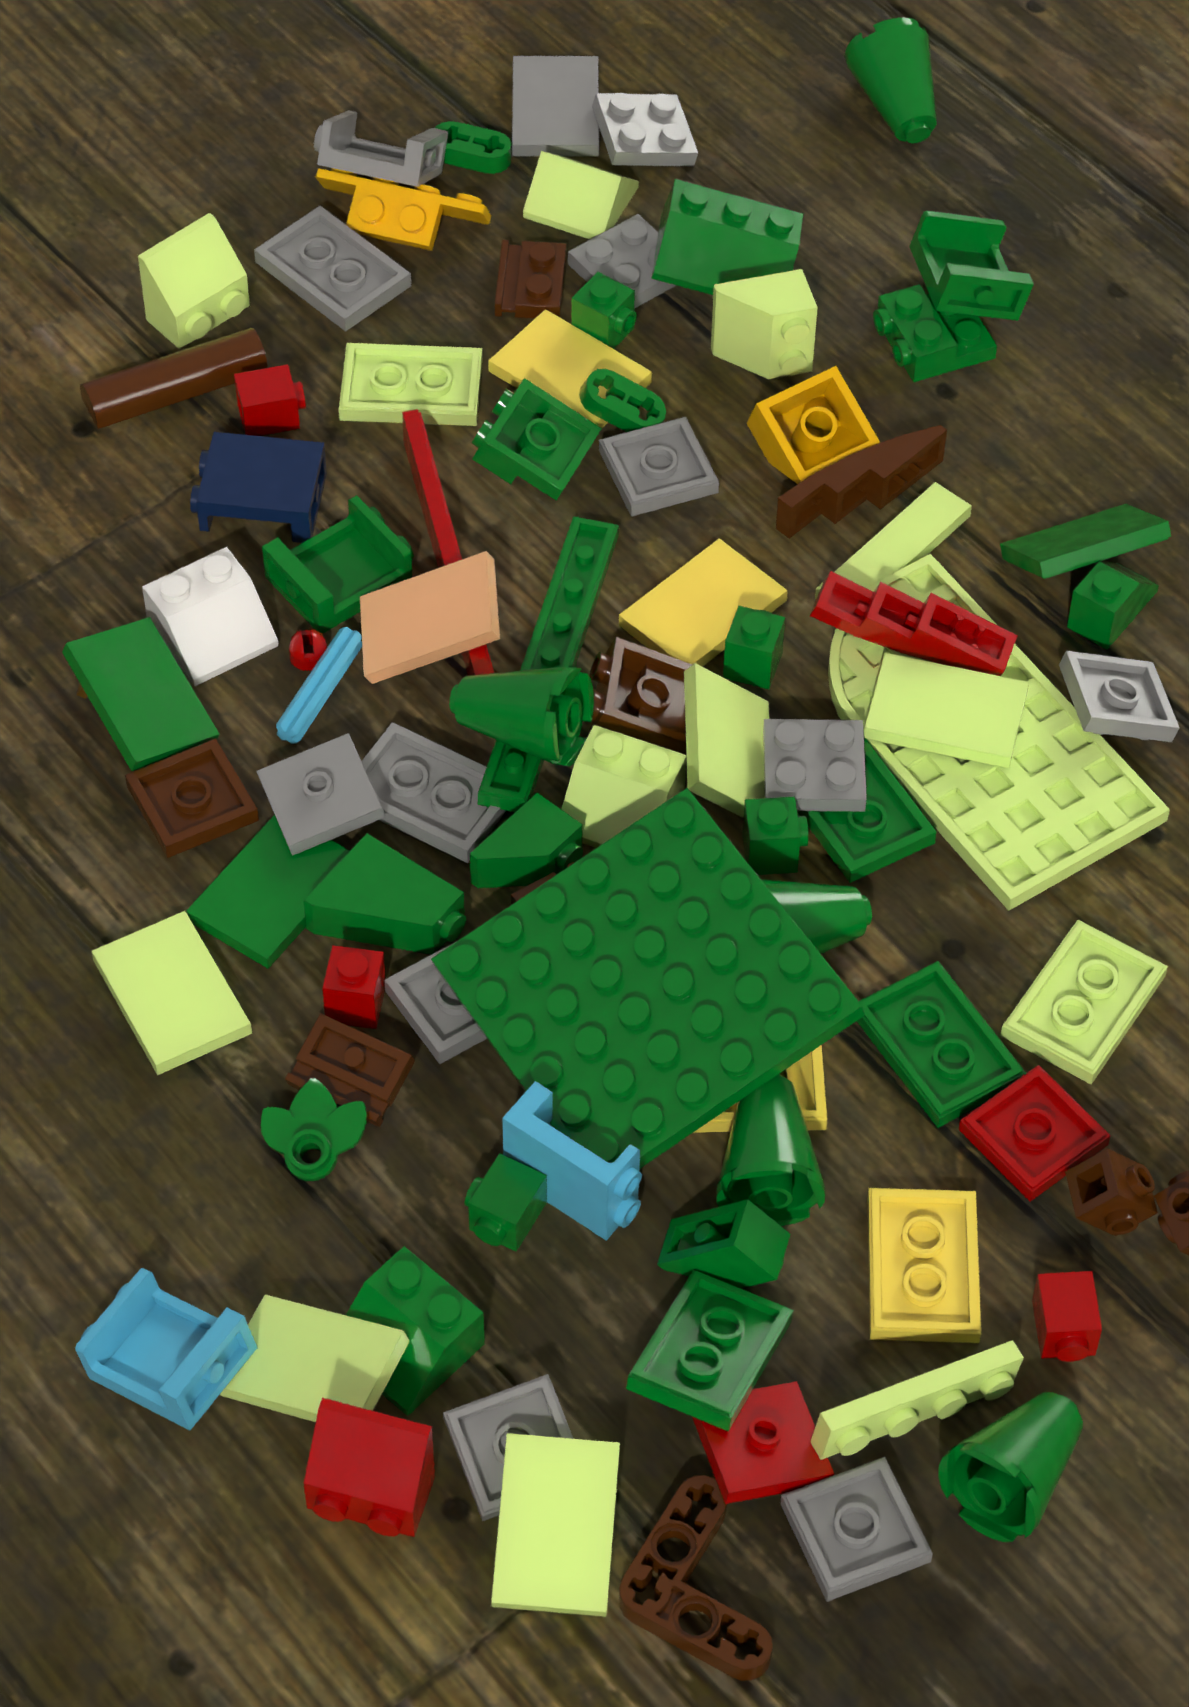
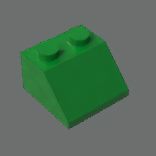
M405 1246L364 1282L346 1313V1316L403 1330L410 1340L382 1393L383 1396L407 1416L485 1344L484 1312Z

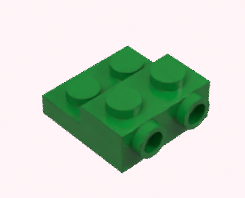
M920 284L879 296L878 308L873 312L876 330L880 336L887 338L892 346L893 356L899 367L904 366L913 383L996 359L997 345L979 316L936 311L930 295L924 292Z
M524 378L515 393L506 389L492 410V413L498 416L496 422L492 424L485 420L471 443L478 447V450L472 460L509 484H512L516 476H519L549 497L557 500L602 428Z

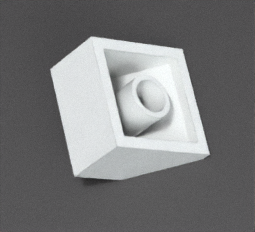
M227 547L142 586L147 618H151L176 662L194 687L278 646V639L250 576Z

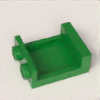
M935 211L923 212L909 247L936 311L1019 320L1034 283L1029 273L1009 271L999 250L1006 231L1004 221Z
M357 495L348 500L349 515L347 518L289 550L278 537L262 546L265 578L313 629L322 634L360 613V596L413 577L412 560L414 559V552L409 542L402 535L396 536L385 524L381 513L373 506L368 507Z

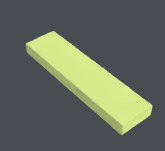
M934 482L834 573L867 588L884 577L927 556L970 517L972 505ZM823 582L816 588L815 599H817Z

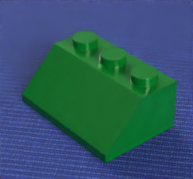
M675 179L661 214L651 279L713 295L715 284L793 271L800 244L803 213Z

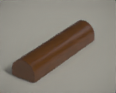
M251 327L80 384L81 398L96 427L100 429L234 384V374L268 368L267 358L257 332Z

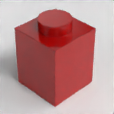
M288 364L234 374L237 408L245 435L263 436L300 429L299 410L306 409L305 395L301 381L293 382Z
M332 945L322 987L326 1016L349 1026L377 1029L385 993L384 952Z
M1093 1272L1038 1274L1032 1304L1041 1359L1058 1358L1061 1361L1074 1362L1082 1360L1087 1356H1096L1102 1325Z

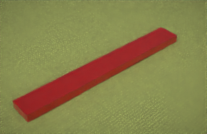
M418 409L402 412L404 446L437 566L440 568L462 560L422 414ZM486 644L462 652L468 675L494 673Z

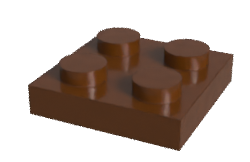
M216 738L125 775L129 792L167 858L259 821L256 805Z

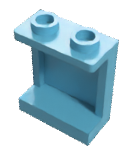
M535 1081L502 1118L503 1155L546 1174L547 1202L607 1241L619 1226L622 1228L627 1227L640 1209L641 1201L638 1199L639 1183L642 1178V1173L639 1172L640 1150L630 1144L615 1162L608 1163L550 1125L553 1119V1092Z
M141 1268L129 1283L120 1288L113 1302L97 1321L86 1328L80 1341L76 1344L75 1350L89 1379L190 1431L258 1347L244 1315L227 1307L217 1318L164 1292L159 1288L153 1273Z

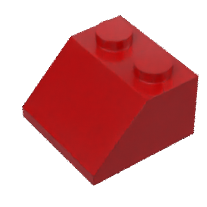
M322 1397L318 1408L304 1478L307 1509L313 1510L316 1515L329 1521L341 1522L344 1519L366 1524L371 1530L384 1536L393 1537L400 1533L415 1538L435 1480L432 1426Z

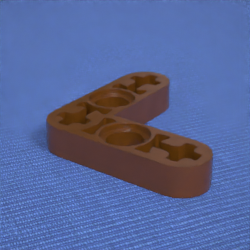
M705 1475L693 1476L685 1480L678 1488L624 1574L619 1586L620 1609L623 1615L632 1623L732 1678L741 1681L754 1680L761 1677L768 1670L771 1662L772 1638L767 1629L756 1621L686 1584L723 1524L727 1510V1504L723 1500L716 1479ZM703 1496L709 1497L711 1499V1509L704 1507L695 1519L693 1529L687 1524L691 1517L692 1500L699 1502ZM668 1538H677L687 1544L690 1552L683 1560L670 1562L659 1555L657 1551L658 1545ZM653 1570L660 1576L655 1585L656 1601L647 1599L643 1605L635 1603L634 1590L637 1592L646 1590L652 1580ZM689 1611H700L709 1617L712 1625L702 1635H690L681 1629L679 1619L684 1613ZM721 1626H727V1638H721L719 1648L713 1647L718 1641ZM747 1641L754 1642L756 1644L755 1654L757 1656L749 1654L744 1661L736 1658L737 1647L735 1645L743 1647Z

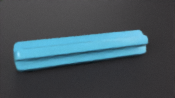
M348 627L338 630L277 722V736L281 740H287L291 744H296L302 739L362 648V635L357 630L353 631Z

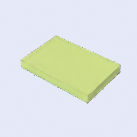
M347 343L339 403V421L403 423L402 412L418 409L422 414L424 424L477 426L483 360L482 348Z
M885 653L864 727V738L1009 768L1028 693L1029 682Z
M694 663L684 671L687 787L691 792L744 817V802L746 799L765 798L763 726L764 719H769V702Z
M186 911L92 950L95 965L157 1075L252 1034L249 1019Z
M1077 920L1003 1024L1000 1036L1083 1081L1092 1084L1165 978L1168 966Z
M264 1295L248 1324L258 1348L220 1393V1396L316 1422L322 1397L373 1411L410 1340L403 1330Z
M507 1433L491 1607L606 1617L620 1443Z

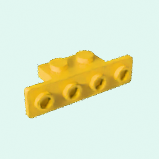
M318 168L316 173V179L323 188L354 195L346 225L359 235L432 251L442 215L489 225L491 220V214L486 206L482 204V200L469 194L458 193L456 198L440 195L438 189L422 184L411 189L398 186V182L375 177L372 180L357 177V173L331 168V171Z

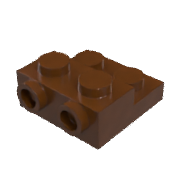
M616 637L605 654L599 652L596 655L590 670L589 677L591 680L598 682L597 690H593L594 708L589 734L593 726L596 725L686 755L684 671L693 664Z

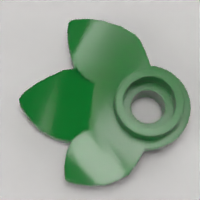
M311 1078L299 1090L289 1110L266 1107L263 1109L261 1116V1132L264 1140L269 1147L284 1155L285 1163L290 1172L295 1177L304 1181H317L329 1175L336 1166L338 1155L354 1148L359 1143L367 1124V1110L363 1101L350 1102L337 1107L331 1093L316 1078ZM308 1150H320L321 1156L315 1163L309 1164L303 1161L304 1154Z

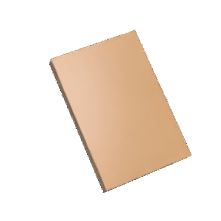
M487 551L360 596L364 677L374 684L499 640L500 630L494 558Z

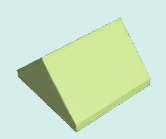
M541 151L523 209V218L592 239L614 227L637 191L639 181L560 155Z

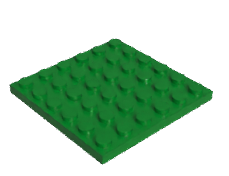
M688 788L431 958L436 970L523 1090L526 1092L536 1081L553 1092V1119L550 1125L608 1163L615 1162L631 1144L640 1150L639 1169L865 1016L860 1002Z

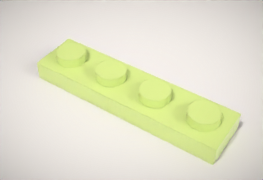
M1011 1340L821 1412L810 1442L820 1460L841 1453L843 1456H849L862 1450L870 1441L887 1434L891 1437L904 1435L919 1422L934 1416H938L940 1419L951 1417L962 1410L966 1404L985 1397L988 1401L995 1400L1012 1389L1024 1357L1014 1341Z

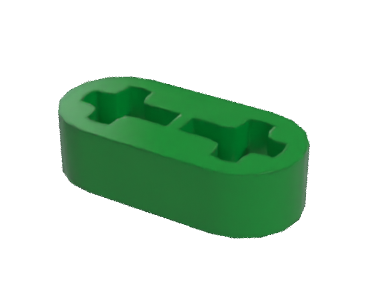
M454 121L442 122L435 127V129L448 131L444 156L445 164L488 174L501 173L511 165V141L505 134Z
M597 369L589 375L580 388V401L587 411L626 432L660 424L665 419V404L658 395L614 371ZM599 386L607 389L606 399L598 396ZM640 407L647 410L646 421L638 417Z

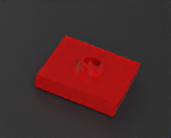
M1037 1065L962 1118L959 1124V1131L1030 1202L1066 1176L1065 1171L1107 1147L1111 1136L1040 1065Z
M797 1381L753 1389L729 1432L692 1417L725 1504L788 1493L834 1476L829 1459L820 1460L810 1442L815 1425Z

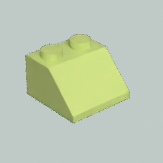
M211 213L206 214L138 255L146 320L179 349L203 337L213 328L231 317L239 315L250 306L247 273L219 223Z
M799 269L715 284L711 332L712 354L767 379L812 372L818 307L803 270Z
M594 725L574 763L561 810L583 824L582 843L597 848L685 789L687 756Z

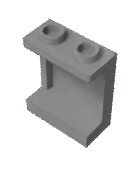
M349 110L325 120L323 125H320L316 131L314 149L319 152L317 165L416 187L442 174L448 131L430 128L407 139L406 149L356 138L357 112Z

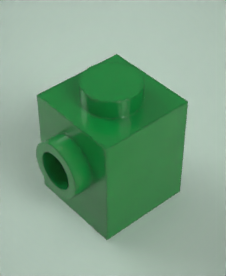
M597 272L572 297L571 324L615 349L634 329L637 313L634 311L635 290Z
M738 606L725 640L723 678L770 689L783 653L785 617L765 610Z
M795 796L746 799L744 802L742 837L745 860L757 875L798 872L800 847L808 846V824L806 816L797 815Z
M499 1153L485 1177H476L466 1194L464 1204L468 1207L469 1230L473 1231L480 1240L489 1245H503L517 1252L547 1203V1175Z

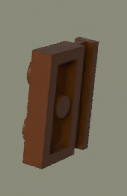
M502 240L495 297V316L502 317V312L515 313L517 318H536L546 309L560 317L566 263V243L522 241L521 246L509 245V240Z
M320 1013L296 1057L297 1062L292 1072H288L285 1080L288 1085L300 1090L311 1078L318 1079L331 1093L337 1107L350 1102L363 1101L367 1110V1122L380 1127L388 1106H392L415 1060L407 1052Z

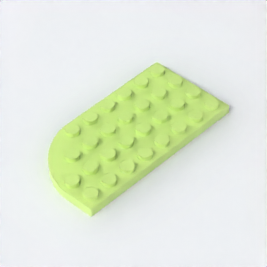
M931 554L867 587V589L874 592L879 583L882 582L923 603L930 593H933L996 624ZM836 628L831 642L828 678L831 698L841 720H863L864 730L885 653L923 661L928 660L894 651ZM1014 644L1006 669L1001 676L1029 682V687L1009 768L867 739L928 821L1008 911L1165 823L1168 820L1170 811L1165 803L1101 735L1083 731L1075 707L1016 644Z

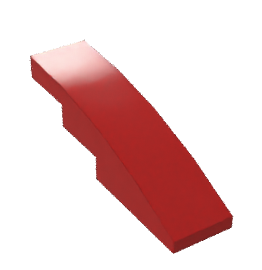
M832 571L825 578L810 614V617L855 637L906 655L1001 676L1004 673L1018 636L933 593H930L923 603L882 582L879 583L873 592Z

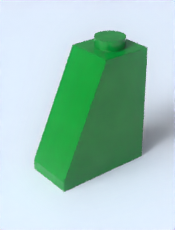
M368 833L303 900L306 929L313 934L430 955L436 953L447 941H454L466 924L463 891Z

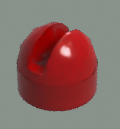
M315 629L298 630L291 637L289 657L294 667L303 671L313 670L327 649V642L322 633ZM312 645L314 653L304 654L303 646Z

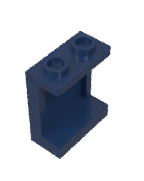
M213 432L209 450H202L200 456L199 476L202 478L201 484L193 485L191 491L190 510L191 513H198L199 530L210 532L213 516L290 523L292 542L303 543L312 538L327 475L325 445L323 442Z

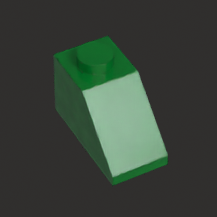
M1099 561L1073 590L1067 628L1108 650L1157 593L1159 585L1119 563Z
M536 793L470 853L471 884L477 888L528 886L553 872L557 875L566 869L568 864L575 863L582 858L583 824L539 793Z
M747 1199L671 1219L657 1265L665 1271L688 1277L693 1270H696L738 1288L775 1281L778 1279L779 1272L784 1263V1255L790 1233Z

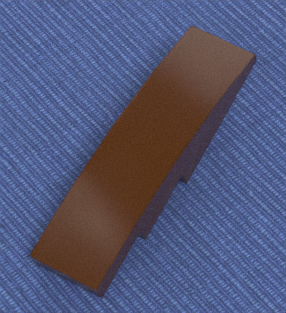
M938 425L900 435L857 451L812 474L778 497L776 529L790 539L821 514L836 524L866 500L881 510L943 462L947 429Z

